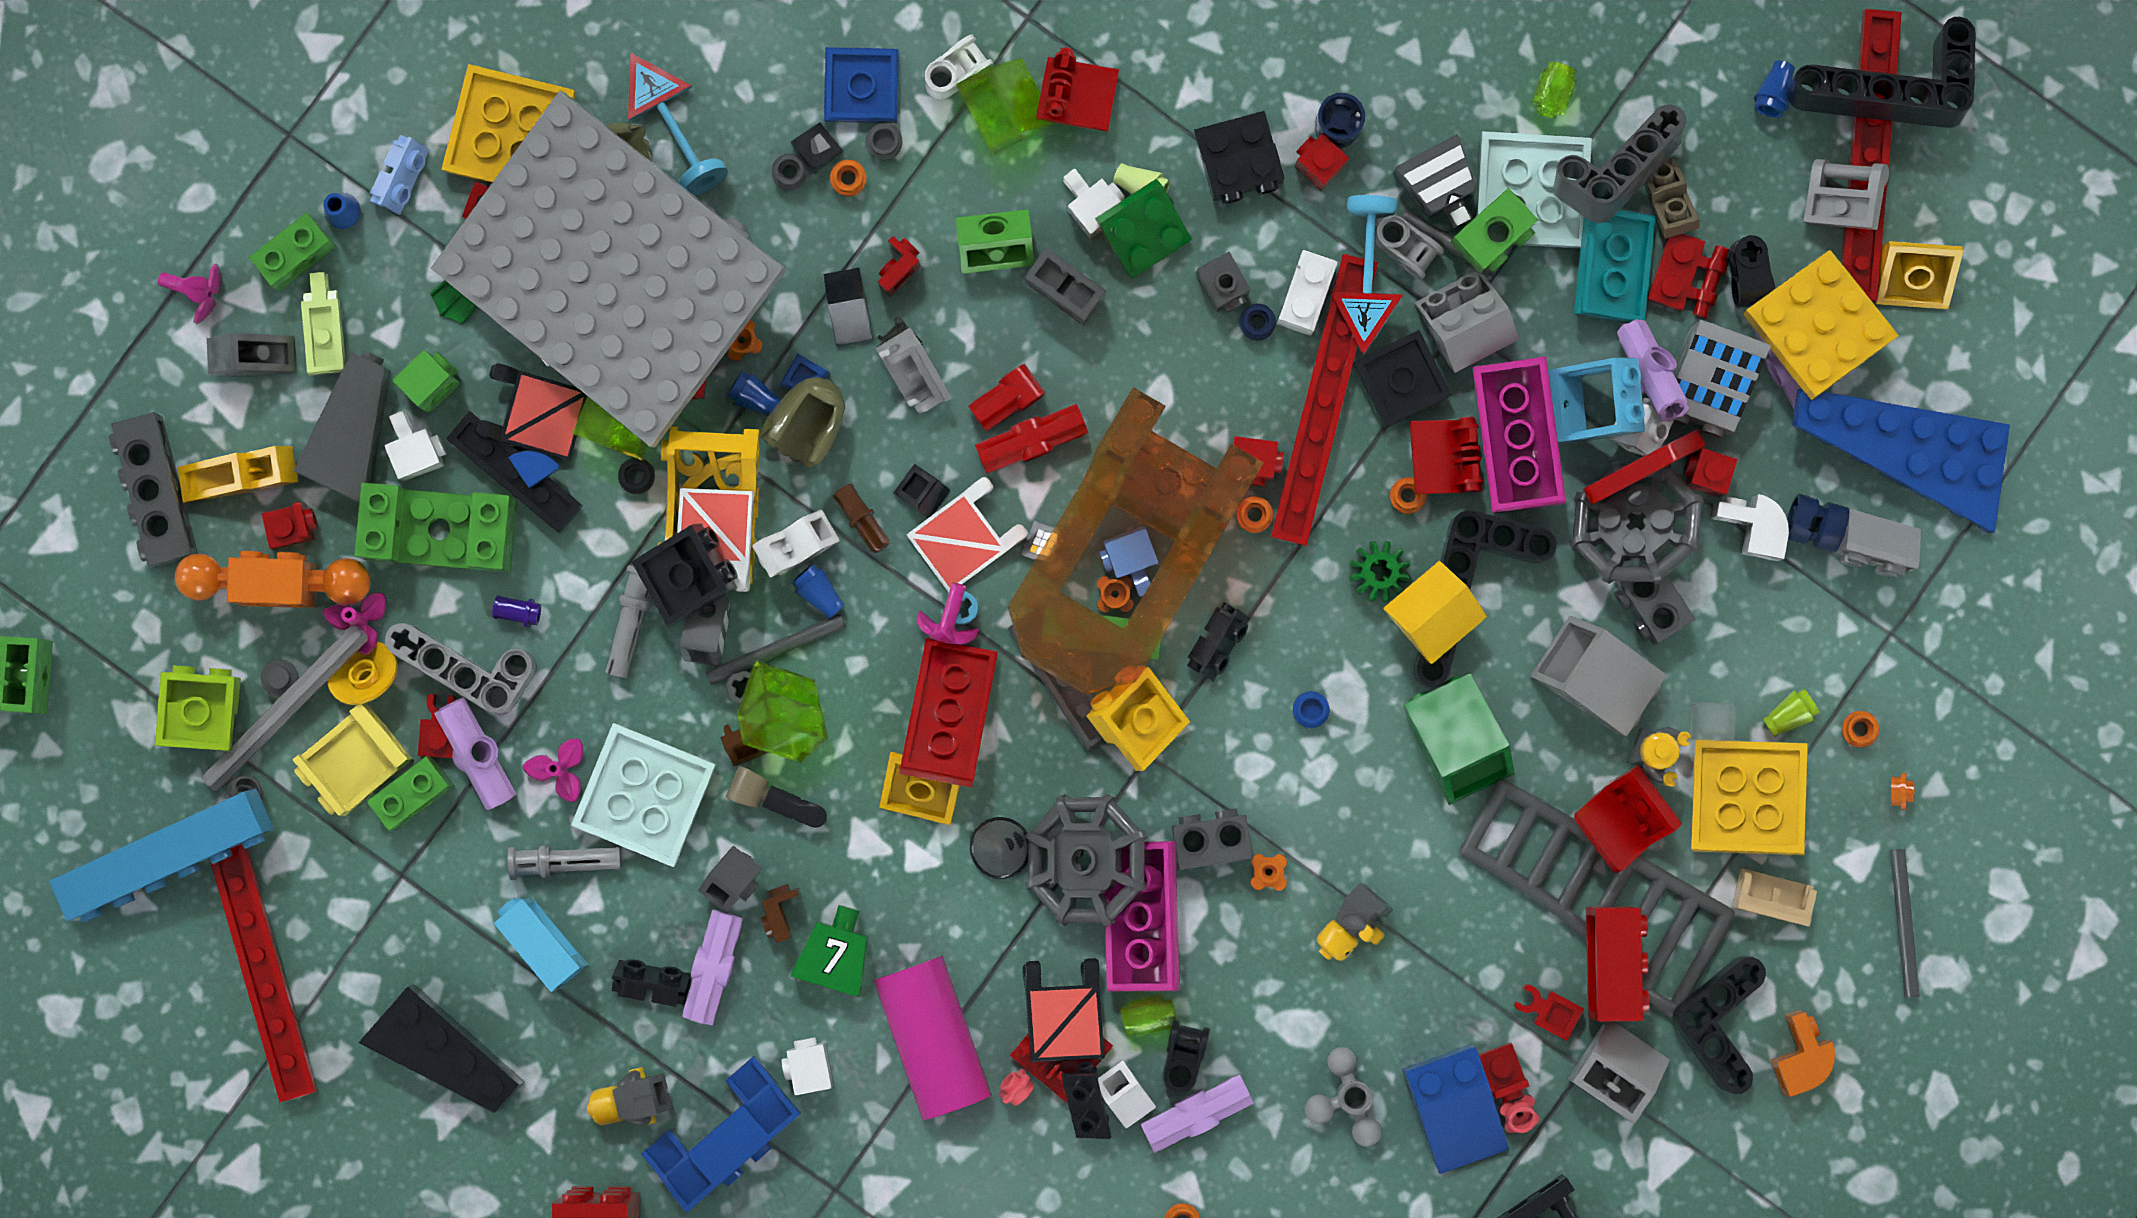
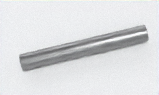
M1408 209L1405 210L1401 218H1404L1417 230L1434 239L1444 249L1468 262L1452 245L1451 240L1454 238L1453 236ZM1489 268L1483 272L1493 277L1498 268L1493 273Z

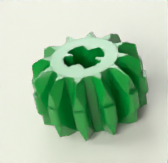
M1370 541L1369 550L1371 555L1360 547L1356 550V553L1363 562L1357 560L1349 562L1351 568L1360 570V573L1350 575L1348 577L1349 581L1355 582L1361 579L1363 584L1355 592L1360 595L1368 587L1371 589L1368 595V601L1370 602L1375 601L1378 591L1381 593L1383 602L1390 601L1388 588L1396 595H1399L1403 590L1396 581L1402 583L1410 581V576L1401 574L1399 571L1409 568L1411 564L1409 561L1397 562L1396 559L1404 553L1401 548L1397 549L1392 555L1388 554L1391 548L1390 541L1384 542L1381 552L1378 550L1376 541ZM1378 562L1384 563V570L1389 572L1388 578L1384 576L1381 578V581L1375 580V573L1370 571L1371 565L1375 567L1378 565Z

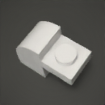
M1758 494L1752 497L1750 507H1746V500L1725 497L1724 502L1713 504L1711 519L1747 526L1742 555L1773 561L1784 559L1789 527L1785 513L1775 501Z
M819 510L800 518L784 530L759 540L752 547L758 555L760 564L766 569L771 578L779 574L781 576L794 570L840 542L824 512Z

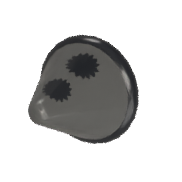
M993 817L982 822L973 832L970 841V854L975 866L983 874L995 879H1007L1020 873L1028 863V839L1025 838L1027 833L1025 828L1017 821L1006 817Z

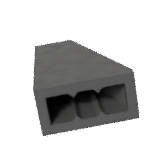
M365 350L361 356L353 352L350 353L294 469V472L360 502L361 482L372 483L391 372L381 366L384 359Z

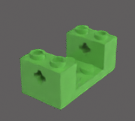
M361 482L354 556L369 561L511 573L518 500L510 495L472 492V495L418 491L407 490L397 485ZM439 519L446 520L450 526L448 536L442 540L434 539L430 532L431 525Z
M0 636V711L47 714L53 641L38 638Z

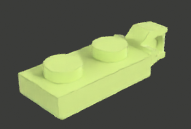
M325 272L309 273L311 293H303L304 301H301L307 373L310 376L341 373L346 360L338 291H330L328 274Z

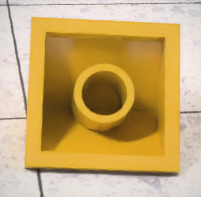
M1887 242L1882 246L1878 297L1875 303L1880 305L1949 309L1964 251L1963 246Z
M1440 560L1383 608L1430 665L1487 618L1486 613L1468 586Z
M890 752L879 808L951 825L960 785L899 774L903 754Z

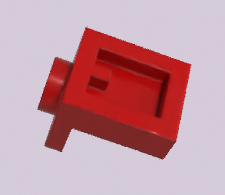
M894 236L888 240V243L901 258L898 261L893 258L886 263L878 273L881 278L877 281L879 287L889 297L920 267L919 260L916 258L919 251L906 238L899 242Z
M296 502L290 507L261 513L269 549L274 550L315 540L313 530L318 529L317 519L313 508L308 509L307 504Z
M1511 1042L1478 1054L1494 1099L1501 1097L1503 1102H1508L1524 1095L1522 1089L1530 1085L1524 1077Z

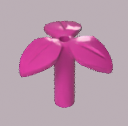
M213 264L210 269L208 282L205 277L201 276L181 278L162 272L158 277V285L184 293L195 303L200 302L193 323L199 324L212 312L216 305L212 295L220 292L221 272L218 264Z
M952 583L940 623L936 624L922 611L918 612L917 623L929 637L940 642L943 641V643L965 644L978 636L979 629L957 631L954 627L966 586Z
M373 593L362 600L360 612L354 610L350 605L336 604L325 608L323 614L333 627L341 631L348 629L351 625L361 628L366 633L368 639L357 651L368 655L377 644L378 634L367 624L368 621L382 619L386 610V598L383 593Z
M578 738L569 739L558 748V762L552 761L547 755H538L527 760L522 768L528 776L537 781L544 782L552 776H557L555 784L557 794L568 802H575L581 792V782L578 776L567 772V770L581 763L583 744Z

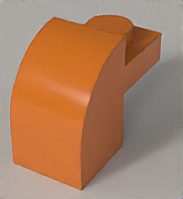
M1801 1010L1785 1015L1798 1050L1771 1059L1783 1095L1788 1097L1809 1091L1822 1084L1830 1075L1835 1061L1833 1041L1825 1039L1817 1042L1816 1037L1820 1036L1817 1023L1812 1015L1807 1017L1806 1012Z

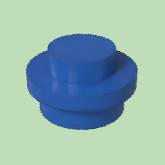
M1308 691L1302 693L1293 704L1295 720L1306 728L1321 726L1329 716V703L1318 692Z

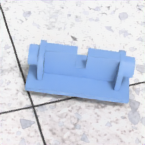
M400 135L397 141L393 140L384 164L394 169L391 174L380 170L375 184L370 191L372 195L370 202L400 215L405 204L410 199L411 190L420 171L425 166L426 157L430 149L411 137L407 138Z

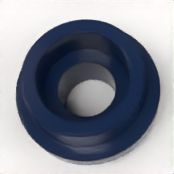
M1252 304L1246 307L1240 316V329L1251 340H1264L1275 329V314L1266 305ZM1259 316L1264 320V326L1261 329L1252 327L1251 319L1253 317Z

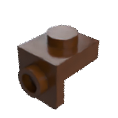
M788 884L767 891L769 899L761 901L766 916L761 917L764 930L768 938L775 937L776 943L793 937L781 902L799 896L801 893L799 888L790 890Z

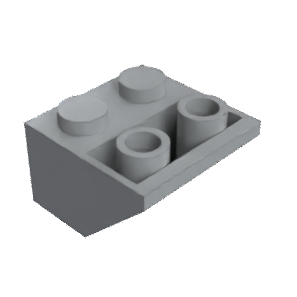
M1477 271L1465 275L1459 280L1414 302L1440 354L1454 373L1520 340L1509 307L1485 276Z
M1849 509V518L1843 540L1837 552H1831V554L1840 556L1839 562L1858 568H1861L1862 565L1876 566L1875 573L1897 578V575L1904 576L1906 572L1918 569L1921 529Z
M1614 1021L1604 1022L1567 1080L1626 1120L1635 1124L1656 1093L1670 1059Z

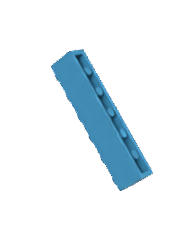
M252 789L49 880V883L66 921L80 918L81 922L85 923L103 915L101 908L112 903L115 909L134 901L133 893L141 889H145L146 893L149 894L167 886L168 884L165 879L174 874H177L179 879H182L200 871L198 864L207 859H210L211 864H215L233 856L230 849L240 844L243 845L245 850L264 842L263 834L273 830L274 827L257 789Z

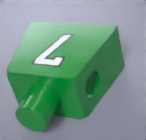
M838 905L832 925L818 921L791 973V977L859 997L862 990L868 936L854 932L860 911Z

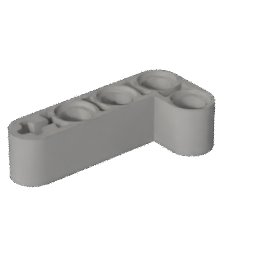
M397 623L391 626L385 635V644L392 654L484 710L494 714H506L512 711L537 670L535 658L529 652L520 649L506 651L497 662L493 671L489 672L415 626ZM400 633L405 635L409 633L408 639L422 647L418 651L406 646L399 648L401 642L397 637ZM440 649L444 654V663L440 668L433 670L429 667L427 658L431 651ZM516 656H522L527 663L525 672L520 676H514L509 670L510 661ZM471 668L476 675V680L472 687L464 689L459 683V675L462 670ZM502 687L507 693V701L502 707L496 708L490 702V694L495 688Z

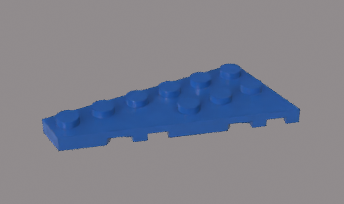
M1802 388L1797 389L1792 426L1829 446H1834L1851 455L1852 459L1880 471V474L1927 500H1932L1949 509V512L1978 525V528L1987 533H1995L2010 424L1823 392L1811 400Z

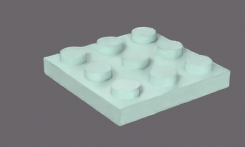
M1482 131L1480 136L1476 216L1509 187L1538 219L1532 227L1535 234L1524 245L1581 249L1584 216L1555 196L1553 186L1557 165L1565 156L1578 155L1590 162L1592 138ZM1498 225L1488 227L1487 233L1492 241L1497 243L1505 241L1506 233L1502 227Z
M613 723L571 826L675 867L717 764Z

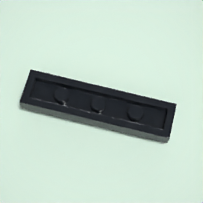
M469 411L446 439L560 534L583 505L550 477H547L530 489L508 458L519 451L510 444L475 435V424L480 419Z

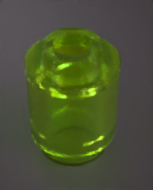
M1550 61L1547 68L1542 69L1531 104L1537 107L1536 113L1551 119H1556L1558 114H1566L1577 82L1574 78L1576 74L1574 68L1563 63Z
M1163 993L1129 1001L1128 1006L1120 1007L1127 1036L1136 1034L1138 1038L1172 1029L1171 1021L1177 1020L1172 999L1165 1000Z

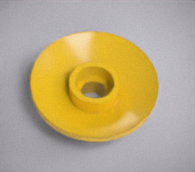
M377 642L375 648L368 655L356 651L327 681L328 688L338 701L345 704L357 705L372 701L382 695L393 683L398 670L397 657L388 650L386 644Z

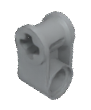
M1391 215L1385 217L1375 227V245L1394 259L1406 272L1419 280L1425 278V270L1434 258L1444 253L1442 246L1434 239L1420 232L1399 216ZM1393 225L1397 227L1400 232L1398 242L1390 243L1385 240L1382 234L1384 226ZM1424 250L1425 253L1422 255V257L1419 259V261L1416 262V259H1417L1418 256L1421 254V252Z

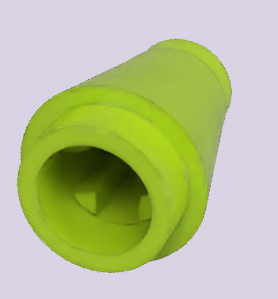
M1803 688L1797 693L1795 690L1790 693L1763 720L1773 736L1776 737L1779 734L1815 721L1813 717L1821 712L1806 689Z

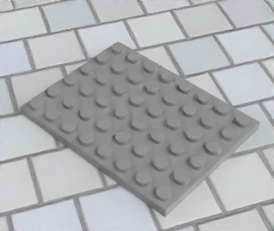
M559 91L431 267L434 272L637 437L654 448L787 270L562 91Z

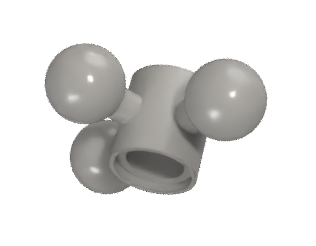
M1346 1047L1335 1048L1328 1055L1327 1065L1329 1070L1334 1075L1340 1076L1342 1080L1337 1089L1336 1097L1328 1098L1321 1094L1310 1097L1305 1104V1114L1311 1122L1324 1124L1332 1118L1334 1111L1342 1108L1355 1117L1356 1122L1352 1128V1136L1355 1142L1364 1147L1373 1146L1380 1140L1382 1131L1379 1123L1375 1119L1368 1117L1366 1112L1372 1104L1371 1090L1362 1081L1354 1078L1353 1071L1357 1064L1355 1054ZM1352 1087H1359L1364 1092L1363 1102L1356 1107L1346 1105L1344 1100L1346 1091Z

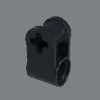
M1749 235L1735 241L1729 248L1728 260L1732 279V297L1736 308L1739 309L1751 307L1775 289V283L1771 273L1768 248L1762 238ZM1745 248L1749 251L1753 250L1754 257L1750 259L1746 256L1742 257L1741 250Z
M1173 1020L1162 1074L1163 1082L1169 1090L1176 1093H1185L1194 1087L1200 1063L1205 1054L1210 1028L1204 1027L1200 1030L1180 1025L1179 1020ZM1180 1037L1194 1039L1196 1043L1180 1040ZM1178 1065L1185 1066L1190 1073L1188 1083L1181 1087L1174 1086L1169 1079L1171 1069Z

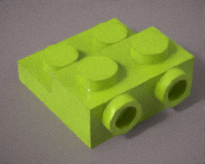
M173 665L172 672H161L155 746L232 751L234 716L238 714L241 678L231 677V669L209 668V675L195 674V667Z

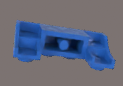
M755 1056L725 1080L744 1104L689 1151L675 1133L669 1129L641 1153L661 1178L671 1195L686 1212L691 1210L720 1183L723 1182L727 1187L744 1173L740 1166L750 1157L756 1163L772 1149L768 1142L801 1114V1111L777 1085L778 1082Z

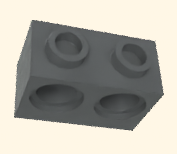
M1045 248L1024 277L1026 285L1083 326L1106 294V290L1047 248Z
M1644 563L1640 567H1647V563ZM1668 575L1662 579L1663 583L1655 585V582H1648L1650 584V593L1646 598H1641L1634 593V582H1614L1618 589L1614 592L1617 601L1625 611L1630 608L1637 619L1634 627L1645 642L1650 639L1653 645L1658 644L1696 620ZM1658 608L1664 609L1670 616V623L1665 629L1658 628L1653 622V614Z
M1237 809L1215 812L1216 819L1201 821L1200 814L1178 817L1180 825L1172 826L1173 838L1176 841L1178 869L1182 870L1253 859L1246 815L1238 816ZM1226 825H1233L1240 832L1238 843L1231 847L1223 845L1219 838L1221 829ZM1192 830L1201 833L1204 839L1202 848L1197 852H1189L1183 845L1184 835Z

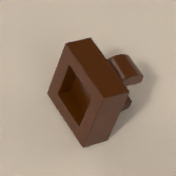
M747 717L742 718L744 727L732 732L729 724L725 725V735L720 737L734 767L768 753L765 742L755 723L751 724Z

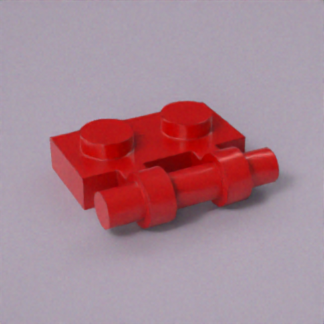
M1685 234L1666 238L1647 301L1681 312L1683 311L1686 299L1697 302L1693 315L1698 318L1707 319L1710 307L1715 306L1718 297L1715 292L1720 277L1725 275L1728 267L1726 259L1729 249L1715 245L1712 257L1708 258L1701 255L1706 241ZM1697 268L1707 271L1701 289L1691 286Z

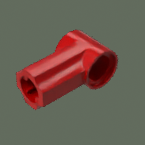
M1022 364L999 380V385L968 406L985 432H988L1016 411L1022 412L1046 394L1026 364Z

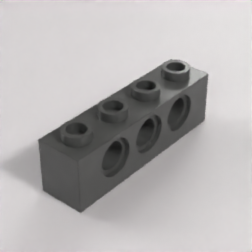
M152 412L111 423L113 434L109 435V441L113 453L119 455L123 469L118 470V475L123 490H128L132 504L127 506L132 525L137 526L141 540H137L136 544L141 560L143 562L147 561L148 566L158 568L180 562L191 554H198L186 505L182 500L180 482L163 416ZM146 446L150 451V458L144 465L138 466L135 461V454L138 449ZM156 482L159 486L158 496L154 500L147 501L144 496V489L149 483ZM160 517H165L168 521V529L164 535L157 537L153 531L154 522Z

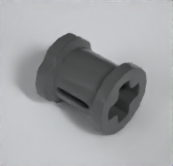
M741 671L731 675L727 681L726 689L731 700L742 705H749L756 702L760 697L762 685L759 678L754 674ZM749 678L751 680L749 686L753 689L751 695L744 694L739 698V690L735 685L737 681L745 682Z

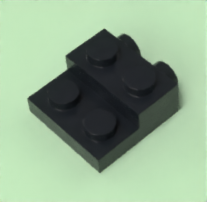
M1265 111L1194 129L1195 139L1213 202L1222 200V204L1234 203L1244 199V193L1257 190L1258 195L1271 193L1279 189L1278 184L1284 182V173L1276 144L1273 143Z
M702 523L688 526L631 561L667 626L674 625L698 609L709 606L738 588L734 582L738 577L735 567L728 559H721L716 550V547L720 545L717 535L710 527L704 528Z

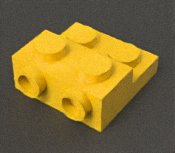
M1129 666L1122 669L1114 677V681L1117 684L1110 692L1103 691L1092 699L1090 705L1093 709L1086 717L1107 744H1115L1135 771H1144L1190 721L1149 667L1132 668Z

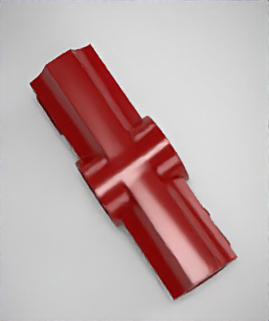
M1074 404L1042 418L1036 416L1010 427V431L975 444L986 474H990L1022 460L1023 462H1028L1052 452L1054 447L1083 437V435L1089 432L1078 405Z

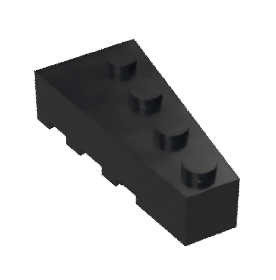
M416 985L408 986L358 1042L493 1113L501 1110L525 1083L521 1077Z

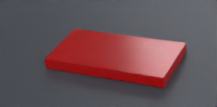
M926 638L899 774L973 787L998 651L956 643H943V641L940 642L935 639Z

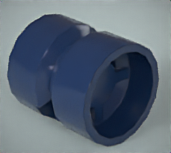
M1335 93L1328 96L1321 103L1315 119L1317 137L1323 133L1338 148H1345L1351 145L1358 138L1365 122V110L1362 103L1355 96L1348 93Z
M1798 493L1792 502L1787 517L1789 527L1788 540L1801 544L1813 541L1815 548L1836 553L1845 534L1849 518V508L1827 502L1822 506L1817 498ZM1813 515L1817 516L1814 530L1809 528Z

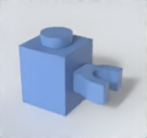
M1140 526L1103 540L1105 550L1100 551L1099 555L1105 571L1113 570L1116 578L1130 574L1139 597L1153 592L1144 568L1157 564L1158 560L1146 528Z

